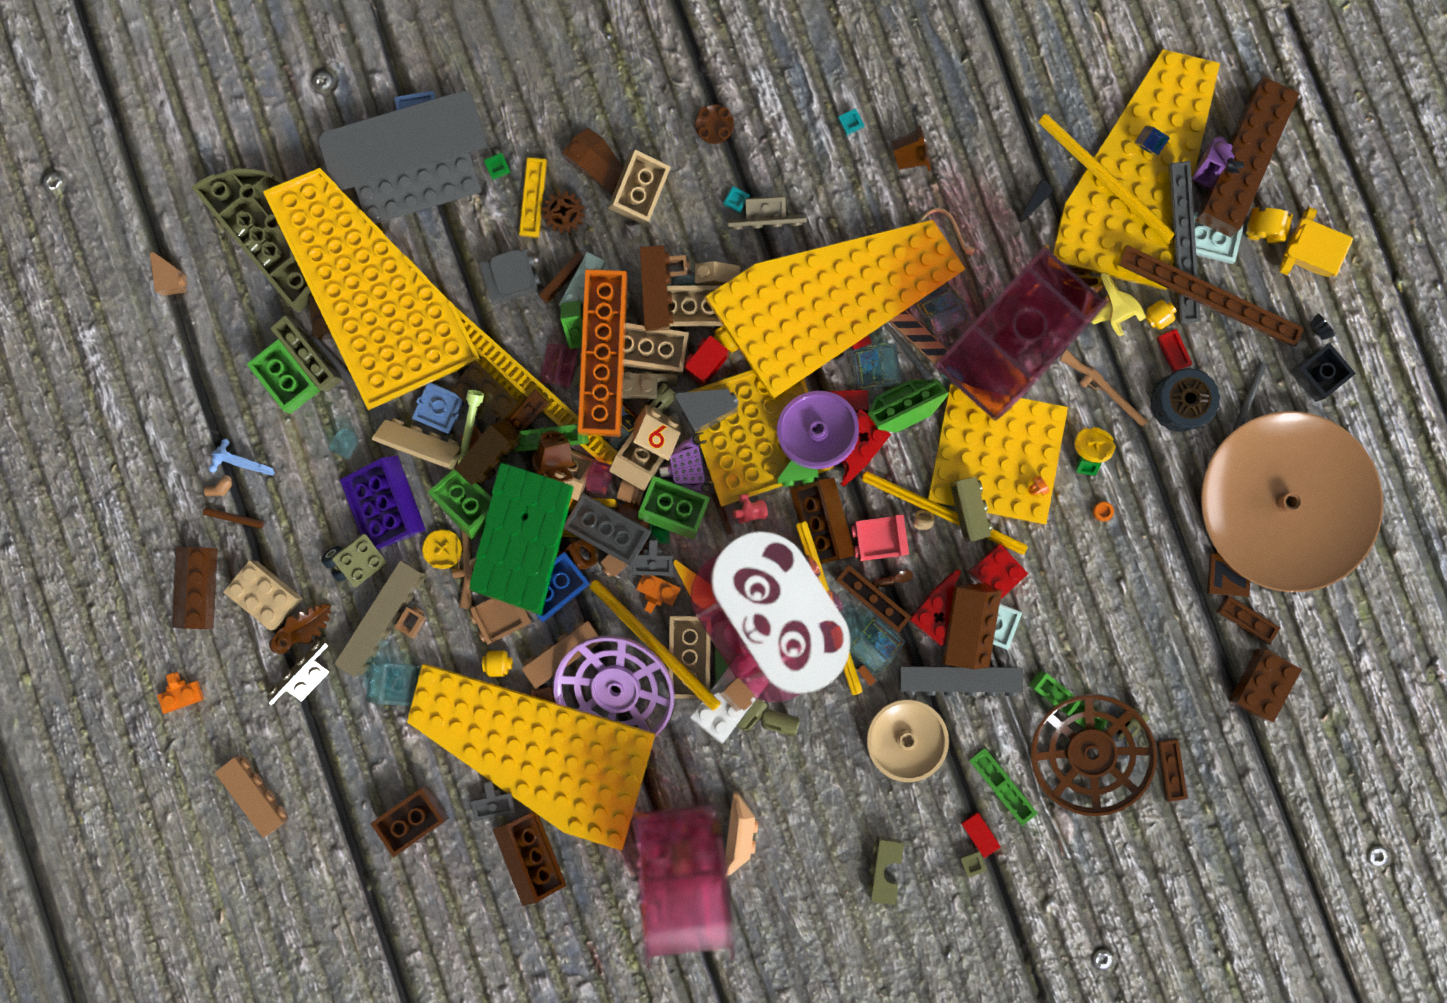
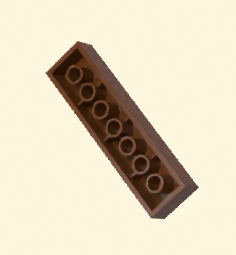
M1264 76L1253 87L1229 142L1232 145L1231 152L1234 155V161H1243L1244 168H1238L1240 173H1229L1227 166L1209 187L1196 216V222L1230 238L1241 229L1300 94L1299 92Z

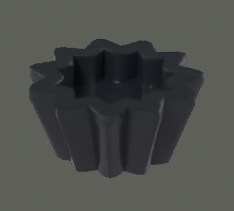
M1317 313L1309 324L1312 330L1321 340L1335 337L1336 333L1321 314Z

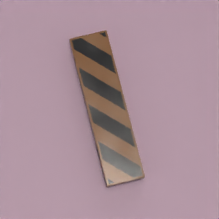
M907 310L888 321L935 367L950 353Z

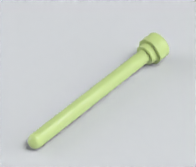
M468 390L466 400L468 401L469 408L458 463L469 451L477 406H480V403L483 401L484 393L477 390Z

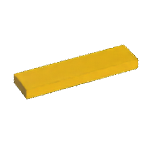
M527 157L519 236L540 237L547 159Z

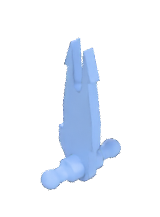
M223 439L220 447H217L212 452V464L209 466L210 472H216L217 466L224 461L267 475H274L275 473L273 468L227 452L226 448L229 445V440Z

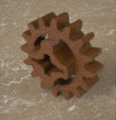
M557 191L556 197L551 194V201L545 200L547 207L542 208L543 212L547 213L543 215V219L548 220L546 222L547 227L552 226L554 233L559 229L560 235H563L565 230H567L568 234H571V229L578 231L577 224L583 225L581 218H586L585 213L582 212L585 210V206L580 205L582 203L581 198L576 199L575 193L569 196L568 191H565L564 195ZM565 201H569L573 204L569 205ZM562 210H566L565 216H562ZM555 221H560L563 223V225L558 224Z

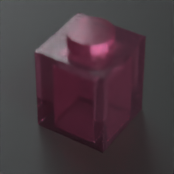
M593 460L587 473L586 490L606 495L612 480V472L609 471L612 465Z

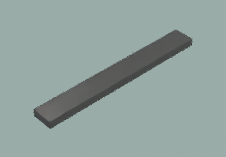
M1190 161L1169 163L1172 230L1175 234L1173 236L1175 268L1198 278ZM1177 293L1179 324L1201 322L1200 303Z

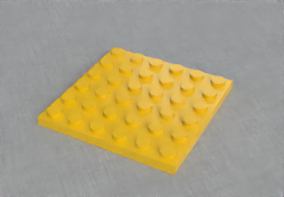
M753 370L688 391L728 389L730 393L734 392L739 401L735 414L702 431L704 434H701L699 437L700 441H707L705 444H701L700 447L712 482L715 483L713 485L721 507L738 502L740 499L739 495L748 494L749 497L782 487V484H777V479L791 460L785 455L780 446L777 424L780 414L786 405L797 396L808 392L804 378L774 399L771 398ZM835 466L817 469L818 474L832 470Z
M950 384L928 499L938 504L955 507L950 483L977 477V480L981 481L983 492H980L982 500L986 501L988 511L985 513L1046 525L1068 407L1020 398L1001 418L994 422L1005 407L1007 408L1016 397ZM1036 476H1041L1050 490L1049 493L1044 496L1040 493L1037 495L1029 494L1028 488L1033 484L1032 479Z

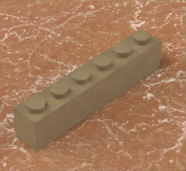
M400 560L336 660V666L354 677L366 673L370 666L368 662L379 653L381 649L379 647L382 640L385 641L391 634V626L400 619L403 607L408 606L412 601V593L415 588L419 589L424 582L422 577L425 573L406 561Z

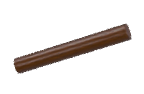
M206 507L203 510V515L260 529L264 527V521Z

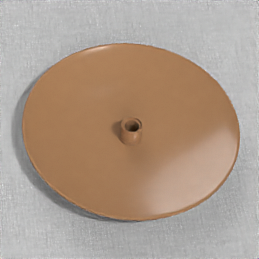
M1284 411L1263 415L1248 421L1233 431L1220 444L1205 472L1202 484L1201 508L1204 524L1212 544L1223 560L1234 571L1264 588L1282 592H1307L1338 582L1355 570L1365 559L1374 545L1380 530L1383 515V493L1379 475L1372 459L1359 441L1348 431L1336 423L1314 414ZM1287 497L1291 500L1290 507L1286 504Z

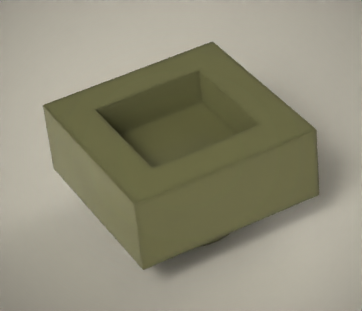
M979 850L959 857L967 878L987 871Z

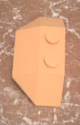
M733 791L725 852L728 876L750 859L751 853H755L756 841H752L753 833H757L758 821L755 820V814L736 791Z

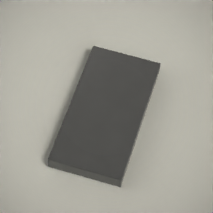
M584 493L573 508L563 528L630 567L651 534L649 529Z

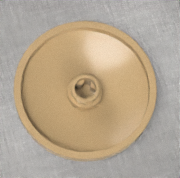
M904 699L885 705L875 714L867 730L866 742L872 762L884 775L901 782H916L931 776L942 765L948 752L949 737L943 719L933 708L916 700Z

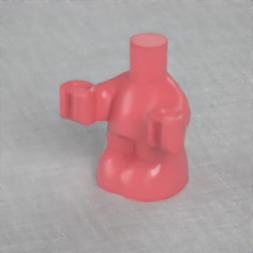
M748 494L739 495V501L743 503V507L741 510L733 511L734 519L739 518L738 522L740 524L767 518L768 509L763 500L751 503Z

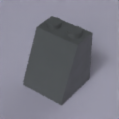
M728 389L685 392L675 395L676 402L694 434L700 433L735 414L739 405L734 392L730 393Z

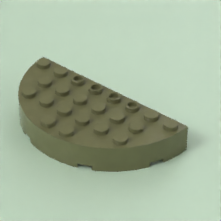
M231 169L226 170L224 173L210 175L193 185L191 188L287 303L300 313L309 304V296L313 295L263 191L287 181L261 170Z

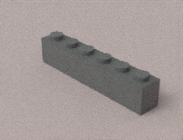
M898 666V690L904 691V695H916V692H924V695H936V692H944L946 696H956V692H964L965 696H977V692H985V696H997V692H1005V696H1017V693H1023V668L987 667L973 670L957 666Z

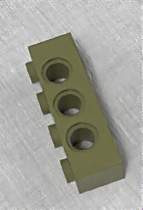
M285 315L270 328L319 390L329 392L343 380L295 318Z

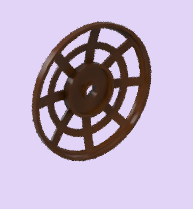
M1084 694L1060 702L1044 715L1033 735L1031 762L1037 782L1055 803L1073 813L1085 816H1104L1122 811L1142 797L1150 786L1155 774L1157 750L1150 728L1135 709L1114 697L1101 694ZM1085 700V711L1073 714L1063 722L1053 715L1068 704ZM1093 700L1111 702L1122 707L1126 712L1117 719L1107 713L1094 711ZM1094 717L1106 719L1113 724L1106 731L1094 728ZM1132 717L1138 721L1144 730L1149 747L1135 746L1132 734L1125 726ZM1085 718L1086 729L1075 733L1068 727L1073 721ZM1048 721L1056 727L1050 740L1049 751L1037 752L1039 735ZM1119 729L1124 733L1129 747H1117L1112 739ZM1062 732L1070 738L1068 747L1063 750H1055L1057 739ZM1096 748L1098 755L1090 758L1086 754L1087 750ZM1118 755H1130L1124 773L1115 767ZM1136 755L1149 756L1147 772L1143 781L1137 787L1129 777L1135 767ZM1057 758H1068L1072 766L1065 776L1057 765ZM1050 759L1052 769L1060 780V783L1054 790L1047 785L1042 777L1038 761ZM1078 773L1089 777L1091 788L1076 785L1072 780ZM1111 773L1117 779L1112 784L1099 788L1098 777ZM1122 784L1132 792L1130 796L1119 803L1101 807V794L1112 792ZM1067 787L1078 793L1091 795L1093 808L1072 804L1061 798L1060 795Z

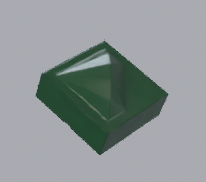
M650 524V539H657V544H670V531Z

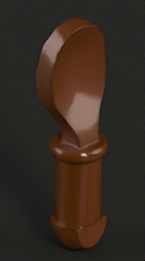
M901 570L894 577L889 575V577L873 580L872 585L879 588L890 584L893 585V582L906 583L912 580L913 573L910 570Z

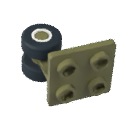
M364 533L343 549L340 546L329 549L321 558V562L326 568H335L331 574L336 581L348 579L355 588L387 563Z

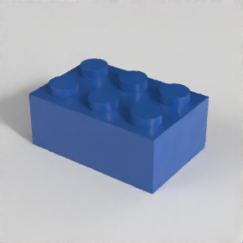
M563 552L555 560L541 616L537 615L541 622L547 621L592 584L585 574L577 568L567 552Z

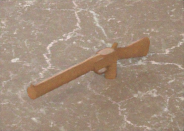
M1067 349L1063 352L1059 360L1086 375L1079 382L1082 388L1089 384L1094 390L1101 389L1105 391L1141 427L1147 423L1149 419L1146 420L1094 370V366L1089 368L1083 365ZM1093 381L1099 389L1094 388L1090 382Z
M461 530L463 557L458 560V570H452L453 578L464 577L459 608L470 609L472 607V599L469 588L473 568L469 563V560L472 559L470 538ZM462 558H463L464 569H460V564H459V562H460V560H461Z

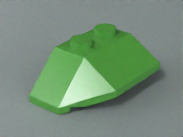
M925 379L908 380L876 396L868 416L879 430L897 433L932 416L948 396V391L938 379H932V381H926Z

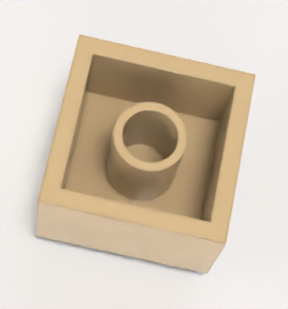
M632 432L615 456L609 471L645 491L653 476L661 467L664 458L634 443Z

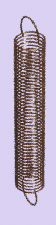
M714 493L715 502H716V507H717L718 515H719V518H720V514H719V510H718V505H717V500H716V495H715V493ZM718 499L725 533L726 529L724 519L728 535H734L731 525H729L725 509L723 507L721 509V505Z

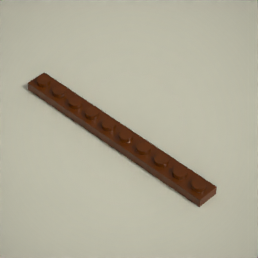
M1129 245L1124 247L1117 263L1118 266L1291 347L1297 346L1303 332V327Z

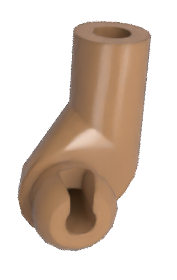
M223 475L216 486H205L204 495H225L232 486V478L228 475Z

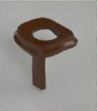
M583 539L571 542L568 547L557 553L556 556L557 558L563 552L570 551L577 568L580 570L592 567L599 560L595 546ZM581 546L589 551V560L581 556L579 550Z

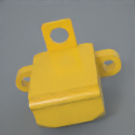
M1307 207L1302 218L1299 219L1294 232L1290 235L1278 272L1288 275L1295 264L1321 276L1336 277L1353 238L1314 222L1317 209Z

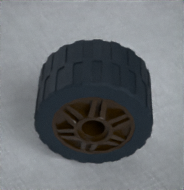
M1185 368L1177 370L1163 377L1153 388L1150 397L1151 411L1159 424L1175 432H1185L1201 427L1210 422L1217 413V409L1220 406L1219 388L1212 377L1199 369Z

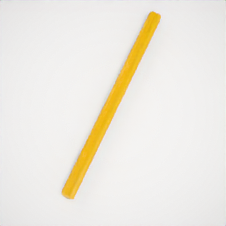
M1044 114L1038 122L1165 242L1173 238L1175 234L1048 114Z
M868 471L864 472L861 479L863 482L960 526L957 512ZM994 529L990 531L991 536L986 537L1021 555H1024L1028 548L1026 544Z
M806 521L796 524V529L807 562L832 600ZM827 620L836 650L838 651L843 645V631L837 623ZM849 651L843 671L851 694L857 695L862 692V687Z
M593 580L589 588L711 711L718 709L721 705L720 701L598 580Z

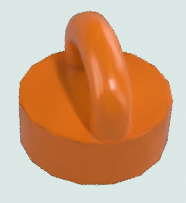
M1036 476L1032 479L1033 484L1028 488L1029 494L1037 495L1040 493L1044 496L1049 493L1050 490L1041 476Z

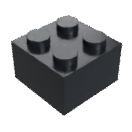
M1331 343L1317 348L1290 371L1315 402L1326 399L1356 374Z

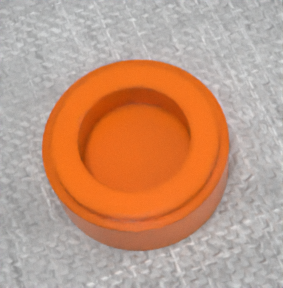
M1102 501L1094 505L1092 513L1096 520L1104 522L1113 517L1114 508L1109 502Z

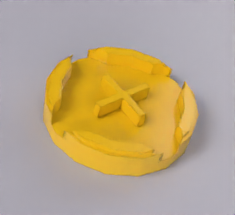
M1093 427L1092 429L1083 428L1078 432L1074 441L1078 454L1091 462L1100 463L1107 461L1112 457L1116 448L1112 436L1098 427Z
M440 529L431 532L425 538L422 553L426 562L432 567L447 569L458 563V560L462 557L463 545L457 534L450 530Z

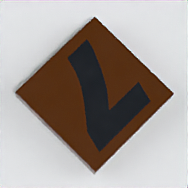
M1209 554L1207 594L1250 597V581L1234 571L1219 554Z

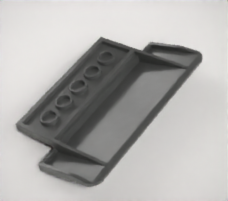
M460 91L325 131L319 138L329 178L341 191L355 187L363 212L374 224L482 193L470 153L488 148L474 99L466 91Z

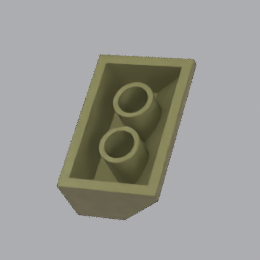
M977 477L951 482L950 487L963 540L965 542H972L991 536L992 524L990 519L987 520L985 512L988 511L986 501L982 500L980 492H983L981 481L977 480Z

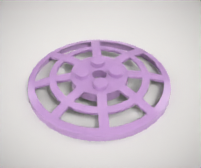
M611 635L587 639L577 644L566 654L556 671L554 697L557 704L566 706L562 693V684H574L575 696L580 705L577 710L600 716L592 710L593 707L599 705L604 710L609 711L608 719L616 721L617 713L629 710L634 719L617 722L630 726L638 725L640 729L650 731L645 719L652 713L656 703L666 706L667 710L662 720L650 731L656 733L655 737L665 728L671 717L675 693L670 674L655 653L634 640ZM599 641L618 642L617 650H604L595 654L586 646ZM626 644L643 651L655 662L646 665L638 657L626 652ZM580 651L587 659L580 665L576 676H563L568 661L576 652ZM617 656L616 665L606 667L599 658ZM625 658L635 662L641 669L633 673L625 668ZM590 663L599 671L594 679L582 677ZM658 669H661L666 677L669 699L658 695L657 682L652 673ZM647 675L651 683L652 692L641 689L638 679ZM581 685L591 686L593 698L587 702L582 695ZM611 686H618L621 689V692H613ZM639 697L650 700L647 709L642 714H640L635 706Z

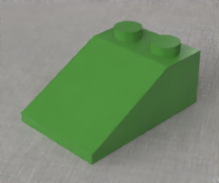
M453 469L429 490L428 494L451 520L473 540L485 528L486 516L492 497L477 483L471 486Z

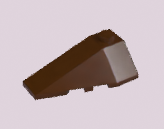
M587 128L571 140L562 154L568 163L613 195L623 166L605 140Z

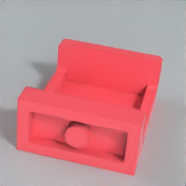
M904 514L854 521V526H851L852 537H856L857 545L854 546L855 558L859 557V561L909 555Z

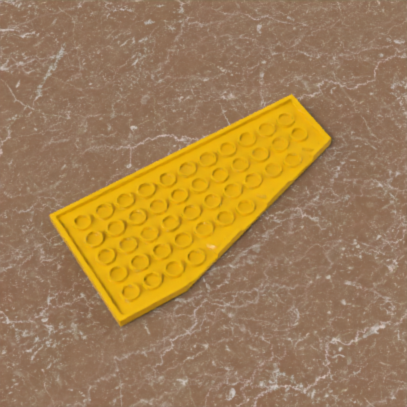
M1163 49L1094 158L1172 230L1168 164L1190 161L1192 179L1198 161L1220 63ZM1086 169L1063 206L1050 262L1088 270L1097 274L1106 273L1113 278L1162 290L1168 289L1118 266L1117 263L1124 247L1129 245L1173 266V238L1165 242L1093 173Z
M320 168L263 191L368 410L469 366L474 360L480 359L454 304L427 279L411 260L383 234Z
M929 220L754 264L705 296V299L771 398L774 399L963 272L965 267L934 220Z
M426 663L422 664L407 723L490 781L492 780L502 790L512 793V797L562 832L621 851L623 850L656 733Z

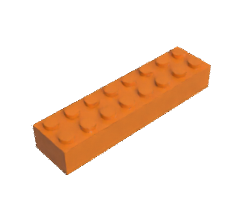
M585 270L578 433L580 435L621 437L628 284L626 271Z

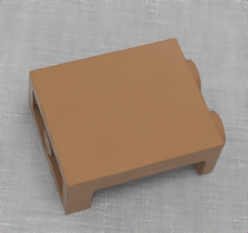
M492 598L471 607V613H469L474 624L477 623L480 628L478 634L481 640L487 644H491L534 622L529 611Z

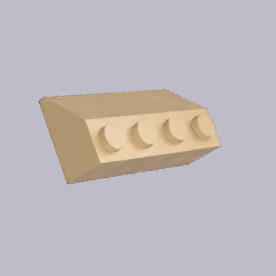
M667 286L668 292H672V304H668L669 312L673 311V324H670V326H723L705 299V296L721 286Z
M393 418L392 421L385 420L373 435V441L447 469L453 470L458 465L461 450L459 442L451 439L448 442L440 440V435L432 432L429 435L423 434V429L413 425L410 428L404 427V422Z

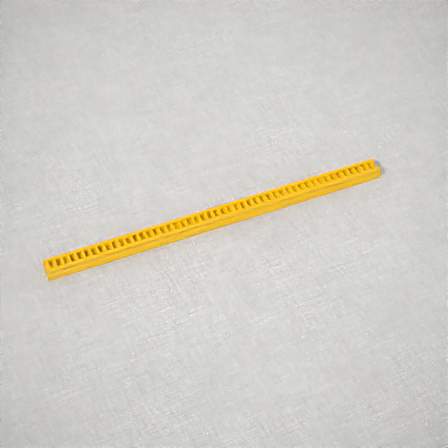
M456 308L477 353L482 358H486L526 397L534 389L538 388L551 401V404L543 412L558 426L578 424L579 417ZM588 436L589 443L579 445L608 470L612 466L618 451L601 436Z

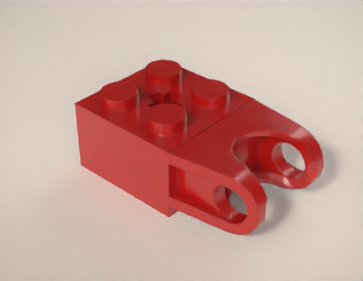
M861 409L856 412L859 424V436H862L864 441L860 442L858 440L851 454L841 462L845 468V474L840 482V485L843 487L868 465L892 435L888 431L879 430L869 416Z
M959 569L952 572L928 594L911 614L909 620L938 646H942L946 642L954 586L961 574ZM935 613L941 614V621H934Z

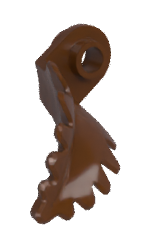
M321 603V606L317 604L314 610L312 607L308 608L307 615L303 611H299L297 619L293 616L287 617L285 626L280 628L269 641L270 650L277 654H283L296 642L311 644L313 642L311 635H321L318 627H327L324 621H330L327 615H331V605Z

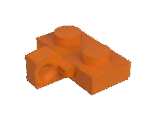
M642 575L636 590L646 594L644 599L648 600L644 611L651 614L655 606H661L662 602L673 606L681 589L653 575Z
M178 672L166 675L169 685L166 686L167 692L157 695L163 714L204 700L199 682L194 681L186 684L185 680L181 681Z

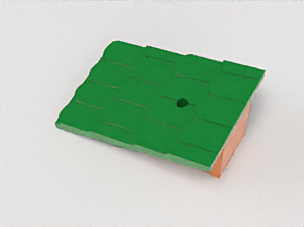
M501 463L493 487V496L486 516V524L477 551V560L471 576L469 589L475 593L541 616L568 509L573 500L571 497L574 487L561 481Z

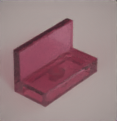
M548 344L540 382L570 388L578 349H570L569 346L564 344Z

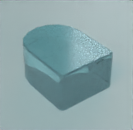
M341 429L335 435L328 449L346 459H350L358 444V436L354 431Z

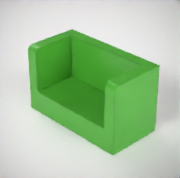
M581 300L561 303L560 319L569 348L582 347L583 306Z

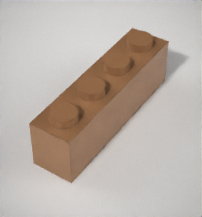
M582 620L573 627L575 631L570 634L565 632L557 638V644L551 646V644L540 650L542 654L539 657L535 658L532 656L524 662L526 666L522 668V671L535 689L556 675L562 659L572 648L587 639L600 636L590 621L585 623ZM602 641L591 643L586 647L591 650ZM580 651L576 652L568 661L566 667L583 654Z
M240 755L231 759L214 773L262 838H264L289 820L287 812L276 803L274 794L264 787L262 778L250 768L249 760Z

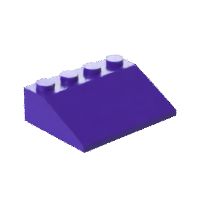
M398 456L380 458L340 479L360 535L362 533L366 534L377 550L413 537L426 530Z

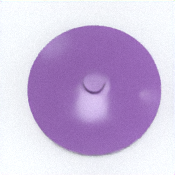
M812 391L797 396L786 405L778 420L777 435L783 452L794 463L810 469H824L839 464L851 454L858 441L859 424L854 409L845 399L831 392Z

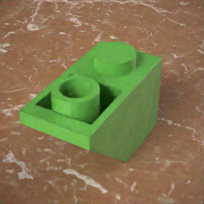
M791 460L777 479V484H782V487L794 486V482L802 481V484L813 483L814 479L818 478V470L802 467Z

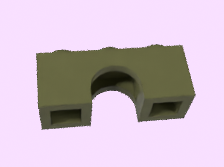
M877 837V842H873L872 854H875L874 862L870 863L869 869L872 880L871 883L868 882L866 891L871 902L896 905L898 883L895 880L886 879L884 877V869L891 863H902L904 849L902 840Z

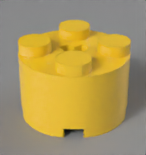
M1259 207L1252 208L1246 231L1247 239L1258 241L1259 238H1264L1270 244H1279V241L1285 242L1288 239L1293 214L1288 215L1287 211L1275 208H1265L1264 211H1259Z

